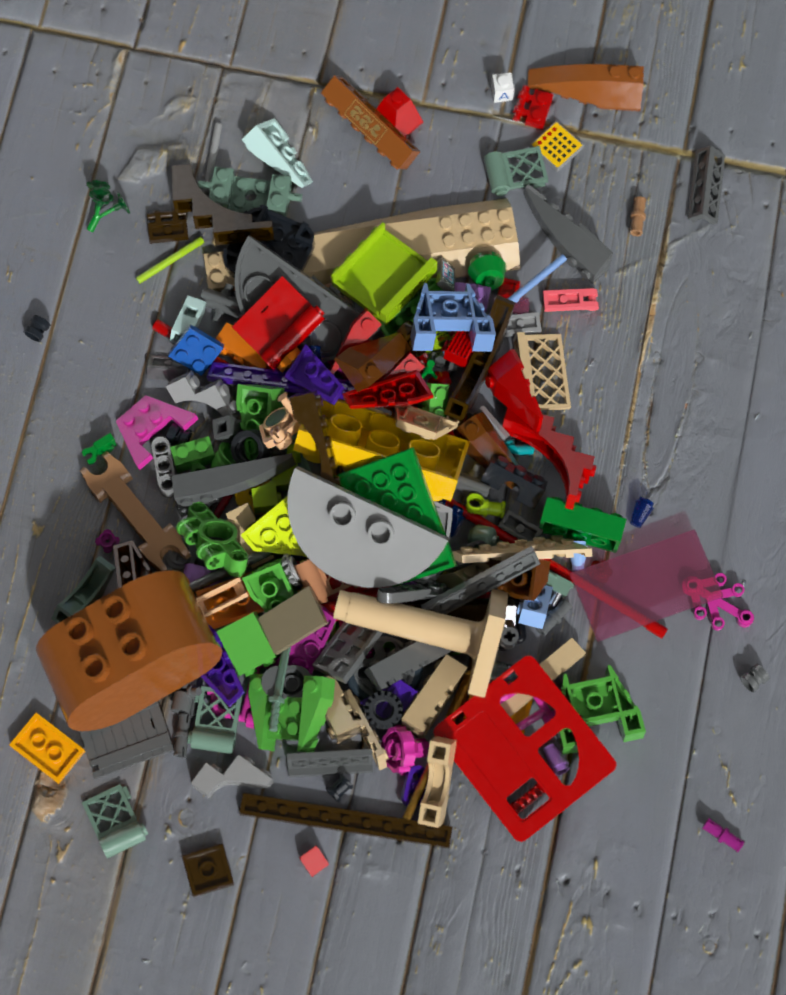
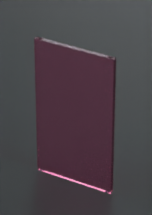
M695 529L570 573V578L574 583L597 642L723 597V593Z

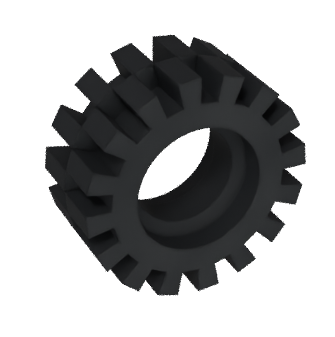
M376 692L368 698L365 704L366 718L376 728H391L400 721L403 714V705L399 697L392 692ZM382 701L388 702L392 706V713L387 718H381L376 714V706Z

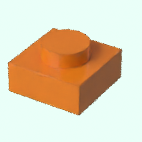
M296 347L285 356L277 368L283 373L292 366L301 351Z

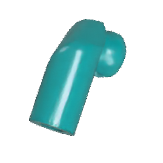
M514 440L505 441L512 454H534V447L531 445H515Z

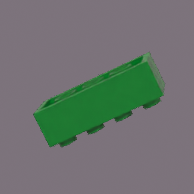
M547 497L539 528L548 535H562L564 539L585 541L588 546L617 553L627 519L617 513H603L599 508H585L575 502L573 510L567 509L563 499Z

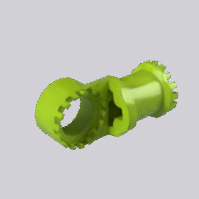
M472 493L467 497L465 507L470 514L483 515V517H487V515L499 516L503 519L506 502H492L489 499H484L480 494ZM470 501H478L480 506L474 507L470 504Z

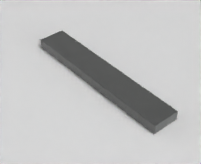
M530 546L427 601L421 607L425 610L448 614L540 564L533 547Z

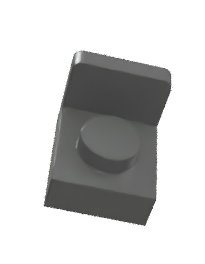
M433 352L431 360L435 362L432 369L434 373L437 371H447L451 378L452 372H457L458 365L443 359L444 354Z

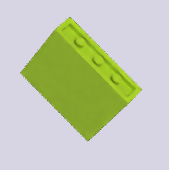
M382 222L378 227L376 226L372 229L370 236L366 240H362L353 253H349L346 256L344 263L340 267L337 266L331 274L332 285L362 308H367L377 319L387 325L424 286V283H427L437 272V261L432 257L426 260L385 230V223Z

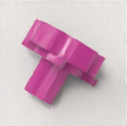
M401 725L389 728L383 736L381 747H384L389 758L386 760L387 767L393 773H398L401 776L410 771V766H414L415 758H425L428 756L430 745L429 741H426L425 738L414 739L411 731H407L406 727Z

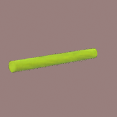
M201 236L137 276V282L141 284L204 244V240Z

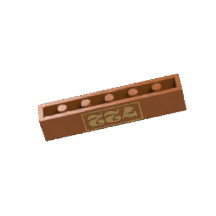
M334 75L321 92L325 97V102L337 108V113L342 118L348 119L353 129L364 134L363 138L368 143L374 144L379 154L391 160L389 163L394 168L407 169L421 152L343 77Z

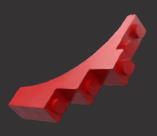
M507 408L502 427L510 434L509 436L531 445L554 465L564 483L566 493L565 508L573 510L575 502L579 503L582 493L578 489H583L584 483L588 484L590 476L594 477L597 465H593L595 456L576 452V446L573 445V436L555 432L556 426H553L554 417L543 415L540 432H535Z

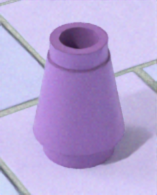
M550 744L543 749L548 766L556 776H561L569 771L568 760L555 744Z

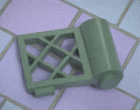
M540 146L505 153L496 151L484 156L491 191L494 195L504 196L509 190L522 188L528 184L538 188L548 183ZM537 153L538 159L535 163L526 159L528 154ZM516 157L520 161L515 167L508 162V158ZM523 162L531 166L528 173L519 169ZM536 169L542 173L543 177L535 179L530 174ZM516 172L524 177L521 182L513 183L512 177Z
M201 686V695L195 697V703H198L194 729L189 731L188 744H191L192 749L233 754L236 745L242 696L229 709L211 687ZM205 691L215 693L218 700L208 706L204 701ZM221 702L227 711L217 718L211 708ZM209 710L215 720L208 725L200 724L201 716ZM230 714L234 719L232 728L223 727L219 720Z
M121 784L82 802L107 859L145 841V835L148 834L144 823H138L128 800L131 799V795L127 787L122 788ZM116 792L121 794L119 805L108 802L110 796ZM96 802L103 804L99 814L92 813L88 806ZM106 806L117 809L113 819L103 816ZM120 810L129 812L131 819L125 822L118 821L117 818ZM101 819L111 822L109 829L100 833L98 826Z

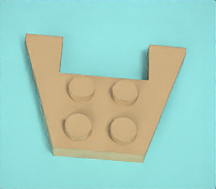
M411 405L393 407L396 427L401 428L404 432L416 433L424 439L435 440L462 425L467 418L466 416L462 422L448 415L445 418Z

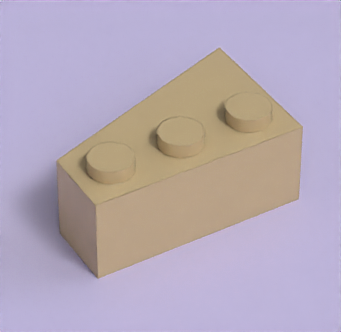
M335 679L334 700L331 707H328L325 718H327L326 722L329 726L326 730L330 739H335L337 744L360 734V723L358 720H355L351 712L352 708L347 703L344 693Z

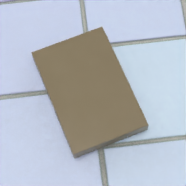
M309 586L258 618L276 655L328 624L312 587Z

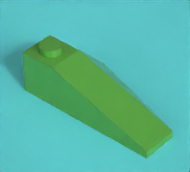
M238 384L236 406L237 411H240L241 429L243 431L251 429L260 430L259 425L263 424L265 418L274 410L283 407L281 401H277V399L284 393L285 388L268 385ZM247 437L244 442L247 459L253 461L258 456L259 448L255 439Z
M282 558L264 564L242 577L250 597L263 608L265 613L298 593L296 586L289 582L284 572Z

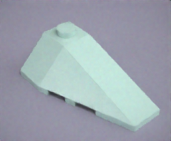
M275 118L256 125L242 139L246 148L282 175L291 176L292 182L303 188L313 182L303 163L296 159L295 154L297 152L295 148H290L287 142L289 137Z

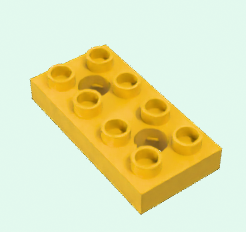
M338 399L335 405L323 400L321 411L322 415H326L328 427H326L327 436L330 435L333 448H330L331 454L336 457L337 465L342 466L345 472L414 447L433 501H440L442 499L452 500L470 441L449 434H445L435 440L424 439L416 433L404 432L401 428L396 427L393 416H387L366 408L350 409L346 401ZM301 424L293 450L302 453L303 457L310 462L321 463L313 438Z

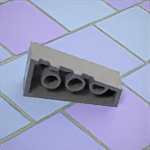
M410 640L403 644L404 649L400 651L394 649L386 653L387 658L379 661L377 658L368 663L369 668L364 672L375 692H379L448 654L451 650Z

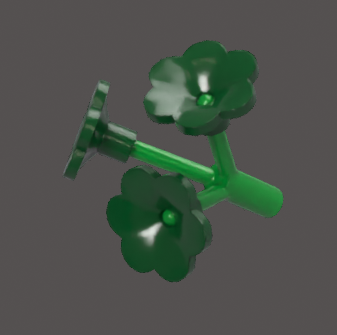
M99 180L86 182L88 189L92 190L89 192V196L95 202L94 215L86 228L92 233L100 218L114 210L124 209L130 214L119 192L116 193L118 202L113 204V207L99 214L103 204H109L114 199V196L109 191V183Z

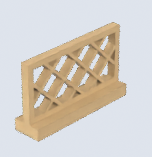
M517 332L513 338V348L523 363L524 369L521 371L524 378L530 381L531 396L536 397L539 393L547 400L545 404H539L541 410H570L571 403L561 334L525 335V332ZM548 340H556L557 348L554 351L545 344ZM528 341H535L540 346L534 351L528 346ZM541 348H544L551 354L546 360L537 354ZM552 356L559 361L560 366L557 369L548 363ZM533 357L542 363L538 370L531 365L530 360ZM544 365L553 372L549 378L539 372ZM536 375L545 382L540 388L533 383V378ZM554 375H557L562 380L560 387H557L550 381ZM546 384L556 391L551 397L542 391ZM559 393L564 398L565 404H558L553 400L554 396Z

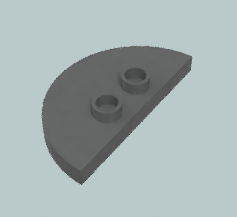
M248 236L239 253L235 270V292L242 316L283 276L313 307L318 305L325 312L323 315L325 320L297 348L302 351L306 344L321 362L334 360L352 322L361 313L254 237ZM379 327V328L369 337L370 340L376 335V333L380 330L381 327Z

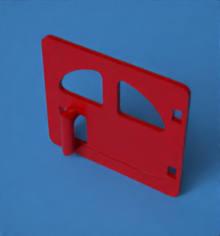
M532 656L523 657L491 682L487 687L485 698L473 696L434 728L435 737L457 740L454 762L518 842L526 841L616 769L615 759ZM515 671L518 678L508 685L504 679ZM510 694L533 696L554 708L555 716L527 737L501 706L500 700L502 697ZM464 712L467 718L456 725L452 720ZM564 728L572 731L579 755L577 774L570 785H564L538 753V749ZM531 778L537 781L533 787L511 804L508 803L506 798ZM546 793L549 797L548 801L525 819L519 817V813Z

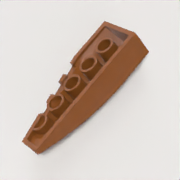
M574 64L528 70V86L530 89L558 94L565 99L579 100V103H590L597 105V108L641 110L644 66Z

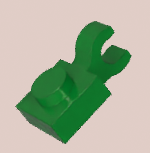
M109 433L94 442L93 446L82 450L81 453L83 457L87 454L92 455L87 460L88 464L91 465L96 462L97 455L101 456L105 451L110 453L117 445L112 434Z

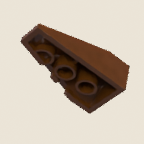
M484 412L474 415L454 431L455 437L470 441L466 454L485 469L494 454L504 456L509 462L519 465ZM511 481L504 483L510 489H513L516 486H518L516 483Z
M489 558V561L484 563L488 564L489 567H493L502 561ZM539 560L540 564L496 588L507 592L513 598L534 601L548 582L550 561Z

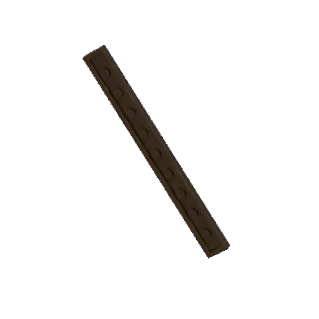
M243 793L239 813L241 816L447 849L450 848L453 828L446 825L436 828L418 824V821L246 793Z

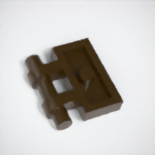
M172 208L171 211L154 210L152 213H147L148 221L155 220L153 223H148L150 244L189 240L187 220H179V217H186V212L175 213V209ZM173 218L172 221H163V222H162V220H161V219Z

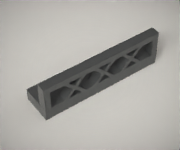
M711 145L696 150L688 219L692 222L705 219L714 225L718 223L725 154ZM714 157H717V158H718V163H717V165H716V162H715V160H714ZM713 173L716 177V181H714L712 177ZM711 190H712V192H713V194H714V198H713V199H712V196H711V194H710ZM709 207L711 209L712 216L708 214Z

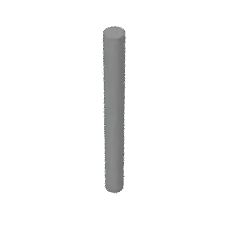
M215 123L204 181L210 182L213 177L222 124ZM203 189L205 195H210L209 189Z

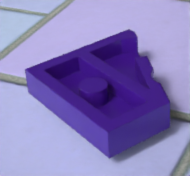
M402 680L381 690L392 692L399 697L403 705V713L418 693V691ZM368 698L362 700L361 704L365 706ZM382 701L377 704L376 714L378 716L387 718L391 715L392 706L388 702Z

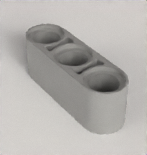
M157 437L152 441L151 447L158 486L161 494L164 497L170 498L174 496L173 486L169 489H165L163 486L166 483H172V476L175 475L169 441L165 437ZM159 446L166 447L164 451L156 450ZM163 464H168L169 468L166 470H161L160 466H162Z

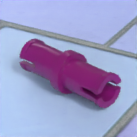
M708 818L702 827L703 830L716 837L719 843H725L737 853L745 843L744 840L729 832V828H723L711 820V818Z

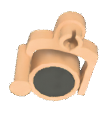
M287 393L281 394L277 401H281L284 407L274 410L265 418L263 424L259 425L262 441L267 448L277 446L279 450L286 449L292 443V435L297 433L301 426V423L294 419Z

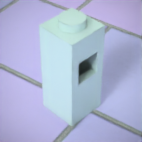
M187 296L171 330L170 342L176 344L190 324L198 328L204 316L205 301Z

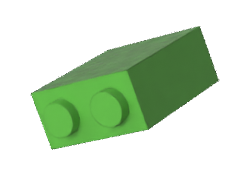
M256 611L216 631L239 676L245 674L248 677L257 672L256 667L263 664L265 668L275 663L274 658L279 656L274 654Z

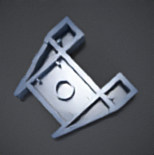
M424 283L410 335L413 351H433L436 331H468L472 351L492 352L496 336L493 319L490 315L487 316L484 311L485 307L482 303L478 302L475 292L469 284H466L465 292L428 291V285Z

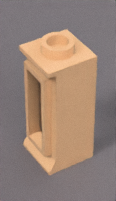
M237 578L196 598L204 617H207L248 597V594L240 578ZM231 587L234 588L237 594L236 597L207 611L203 601Z

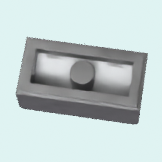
M150 355L147 366V378L171 381L187 373L189 368L170 357Z

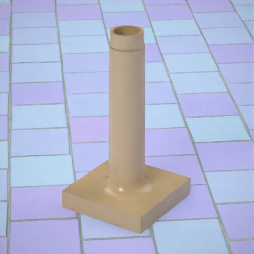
M493 589L484 619L480 622H474L401 603H381L377 601L376 597L340 590L333 619L471 656L473 662L468 694L485 698L506 620L508 593Z

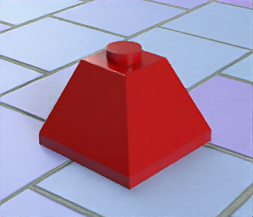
M399 87L384 97L376 108L405 137L423 123L413 102Z

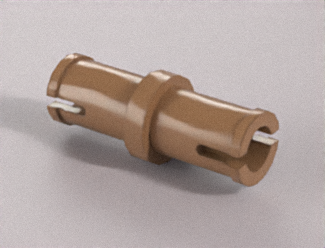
M640 196L635 197L633 212L630 216L632 220L630 234L633 236H641L643 234V221L646 219V214L644 213L646 199Z

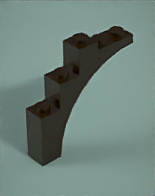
M499 295L495 298L489 314L493 319L496 332L492 352H473L458 385L450 396L444 414L463 422L473 407L481 385L488 374L489 367L501 348L516 302Z

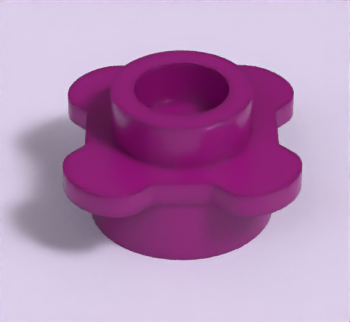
M106 529L96 538L95 543L97 546H101L105 553H110L113 546L120 543V539L115 537L111 530Z

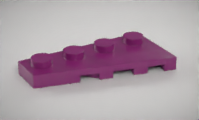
M322 605L320 606L328 624L291 646L287 666H302L311 675L314 670L312 664L322 652L336 622V619H333L334 614ZM281 654L275 660V663L271 665V667L279 666Z

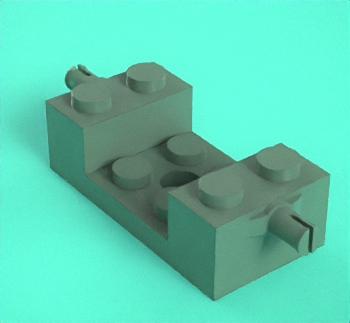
M215 166L210 182L198 181L199 188L209 189V198L227 209L240 213L264 205L268 206L270 211L287 217L290 200L302 202L303 194L291 193V176L272 174L271 181L238 177L235 176L234 169ZM249 194H254L256 196V199L253 201H248L246 199V196Z

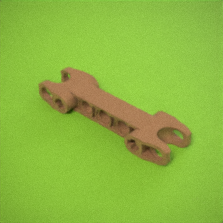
M105 451L102 454L105 463L108 465L107 470L103 474L94 475L85 467L80 470L90 492L96 500L101 503L106 498H109L144 541L137 548L151 567L155 568L158 572L167 571L162 559L168 553V550L178 552L186 560L191 557L181 535L178 534L174 526L170 523L162 529L126 484L133 479L124 465L109 452Z

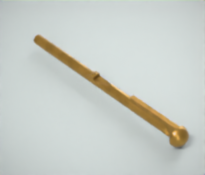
M471 670L464 673L463 680L445 716L446 718L464 704L468 696ZM428 763L404 812L403 818L411 820L427 785L429 776Z

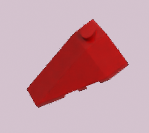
M511 349L489 367L485 378L486 386L498 400L535 432H540L543 421L541 409L536 397L530 394V381L524 378L521 371L524 369L523 363L515 350Z

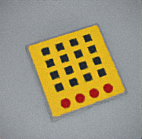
M557 121L530 144V148L540 146L543 160L556 172L584 148V145Z

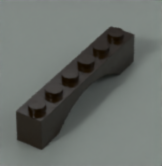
M317 390L292 395L289 399L294 419L301 423L310 433L317 446L321 461V477L342 487L340 476H336V457L332 456L330 448H333L332 439L326 433L328 422L326 415H322L321 407H323V400L321 395L317 394Z

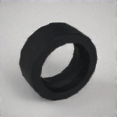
M260 430L240 431L231 442V454L235 463L250 461L246 458L243 451V444L247 437H252L258 444L259 452L256 460L270 457L271 448H267L263 443Z

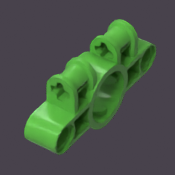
M195 502L190 505L187 518L181 520L176 526L178 534L184 536V540L188 545L196 544V555L199 559L204 560L205 566L208 569L213 570L223 567L233 577L244 576L246 574L248 554L237 542V528L229 521L217 519L202 502ZM208 537H220L225 540L217 541Z

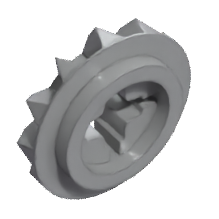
M286 554L281 560L284 572L289 582L294 586H298L301 584V580L294 567L297 565L294 557Z

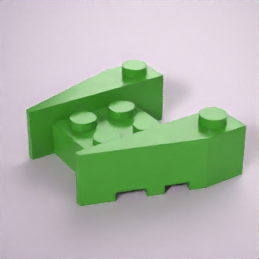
M607 665L606 677L569 684L567 674L563 675L561 692L588 726L618 721L623 742L644 738L646 730L641 711L630 698V694L619 681V677L611 665ZM564 728L557 733L563 755L578 752L576 740L570 729Z
M263 674L250 675L249 700L258 749L275 751L276 740L298 741L297 751L305 753L314 752L319 740L317 736L320 728L324 726L327 719L325 715L328 707H331L334 700L335 679L323 676H304L302 698L286 697L285 703L280 704L278 729L276 732L269 731L272 702L268 701L270 696L262 689L261 680Z

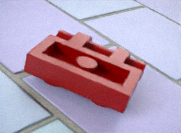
M524 85L518 93L517 98L519 100L517 105L514 106L512 119L519 122L521 117L526 118L525 125L543 130L554 94L535 89L534 95H530V87ZM525 103L531 104L529 110L524 108Z

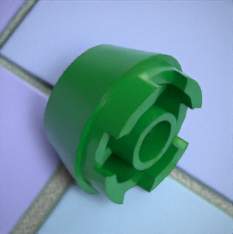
M491 251L492 254L485 255L478 253L470 260L468 268L470 279L477 285L491 287V290L500 287L506 272L505 261L501 255Z

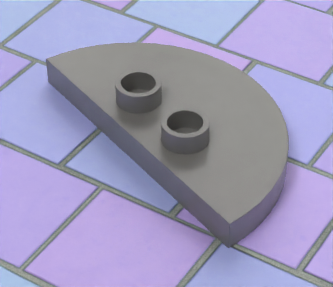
M296 466L294 469L287 499L289 521L293 534L310 561L323 572L339 581L368 588L387 587L402 583L428 568L437 559L449 540L447 536L299 466Z

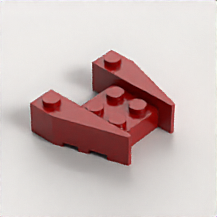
M367 308L352 322L336 357L349 347L371 341L369 337L382 325ZM408 351L374 383L416 370L420 372L425 366L411 351ZM333 360L329 368L332 374L340 368L335 360Z

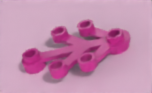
M718 573L715 577L699 580L693 576L684 579L681 586L682 591L685 595L691 597L695 619L703 620L707 614L706 609L701 606L700 596L707 601L712 619L711 626L714 630L719 631L725 625V621L720 617L717 607L736 617L737 624L743 628L749 627L753 623L754 615L751 611H741L723 600V598L742 596L745 590L742 584L737 583L732 588L709 592L704 588L714 585L721 587L726 583L727 578L723 573ZM716 578H723V582L719 583ZM690 583L695 584L696 588H695V589H691V588L689 587V584H690ZM734 588H740L741 593H736ZM701 610L704 615L698 616L697 611ZM744 614L748 615L749 620H744L742 616ZM720 621L722 626L717 627L714 622Z

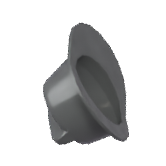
M297 665L287 666L282 692L283 699H287L286 697H302L304 676H311L307 669ZM279 666L269 668L262 676V689L270 697L274 695Z

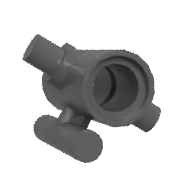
M226 283L224 290H221V292L210 288L203 289L201 293L202 301L206 302V307L214 309L213 321L220 322L221 317L225 314L236 318L240 317L241 311L237 298L233 297L231 293L233 285Z
M474 464L472 471H469V473L460 472L455 488L462 491L461 494L463 495L460 502L466 504L467 497L472 493L480 494L484 499L488 498L492 487L481 482L479 474L481 466Z
M198 677L169 694L168 696H173L170 710L174 713L192 715V718H196L198 703H195V697L201 695V686H203L204 680Z

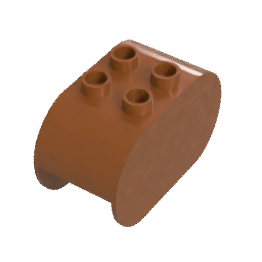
M179 571L156 572L128 582L50 628L36 645V653L66 722L71 729L77 731L102 729L131 717L208 672L218 663L222 656V649L216 642L190 587L188 577Z

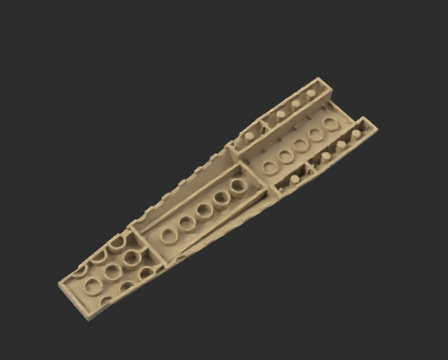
M508 198L436 207L314 232V251L303 273L309 277L314 275L323 285L332 283L331 274L337 266L340 267L344 263L346 256L349 253H353L357 249L358 244L370 236L372 229L376 226L378 227L382 222L385 223V230L426 260H429L431 257L436 261L440 257L447 260L455 268V278L468 277L470 260L478 253L482 255L492 254L491 251L501 255L506 263V271L520 270L519 244L512 206ZM224 251L204 254L208 288L221 291L224 290L226 283L233 285L232 291H235V278L228 274L224 266Z

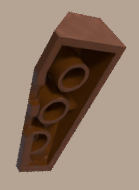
M401 332L349 347L334 360L357 392L376 382L412 348Z

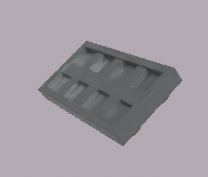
M344 621L312 666L315 670L346 684L383 632L345 623Z

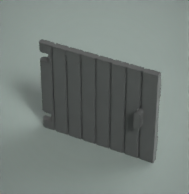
M158 701L112 726L92 731H79L90 767L96 765L99 767L98 771L93 772L94 779L174 751Z

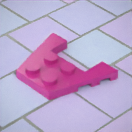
M145 395L119 417L116 423L137 468L141 470L153 459L152 455L142 446L171 420L186 431L198 420L197 415Z

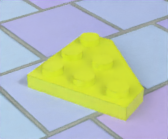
M288 496L241 534L253 551L307 557L299 546L290 525Z

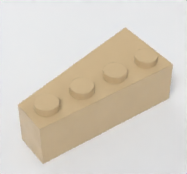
M447 654L443 659H438L434 666L436 670L431 676H427L423 683L424 687L420 693L416 694L411 706L405 710L400 719L402 720L401 726H405L407 731L410 730L419 739L426 736L467 671L465 665Z

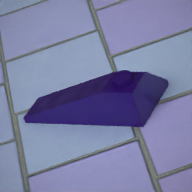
M209 625L216 642L222 649V656L212 669L200 677L231 707L245 691L217 632Z

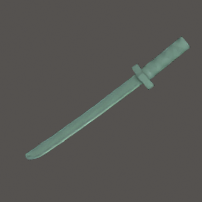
M291 647L281 652L274 695L269 697L268 700L272 702L269 731L276 732L278 729L280 704L285 703V699L282 698Z

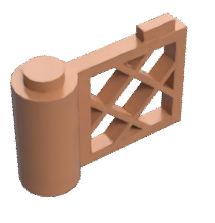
M310 559L294 566L304 589L308 586L312 587L320 605L328 601V596L352 586L342 582L340 587L332 590L329 583L331 576H328L327 579L325 572L319 569Z

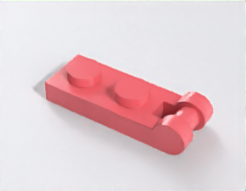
M597 289L543 291L544 312L596 311L599 309V303L596 301L598 296ZM583 297H587L588 301H583Z

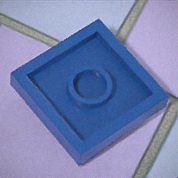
M190 324L169 351L168 357L202 376L224 349V344Z

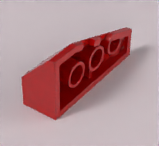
M418 370L374 383L359 392L355 389L342 393L350 409L410 406L434 398L433 393Z

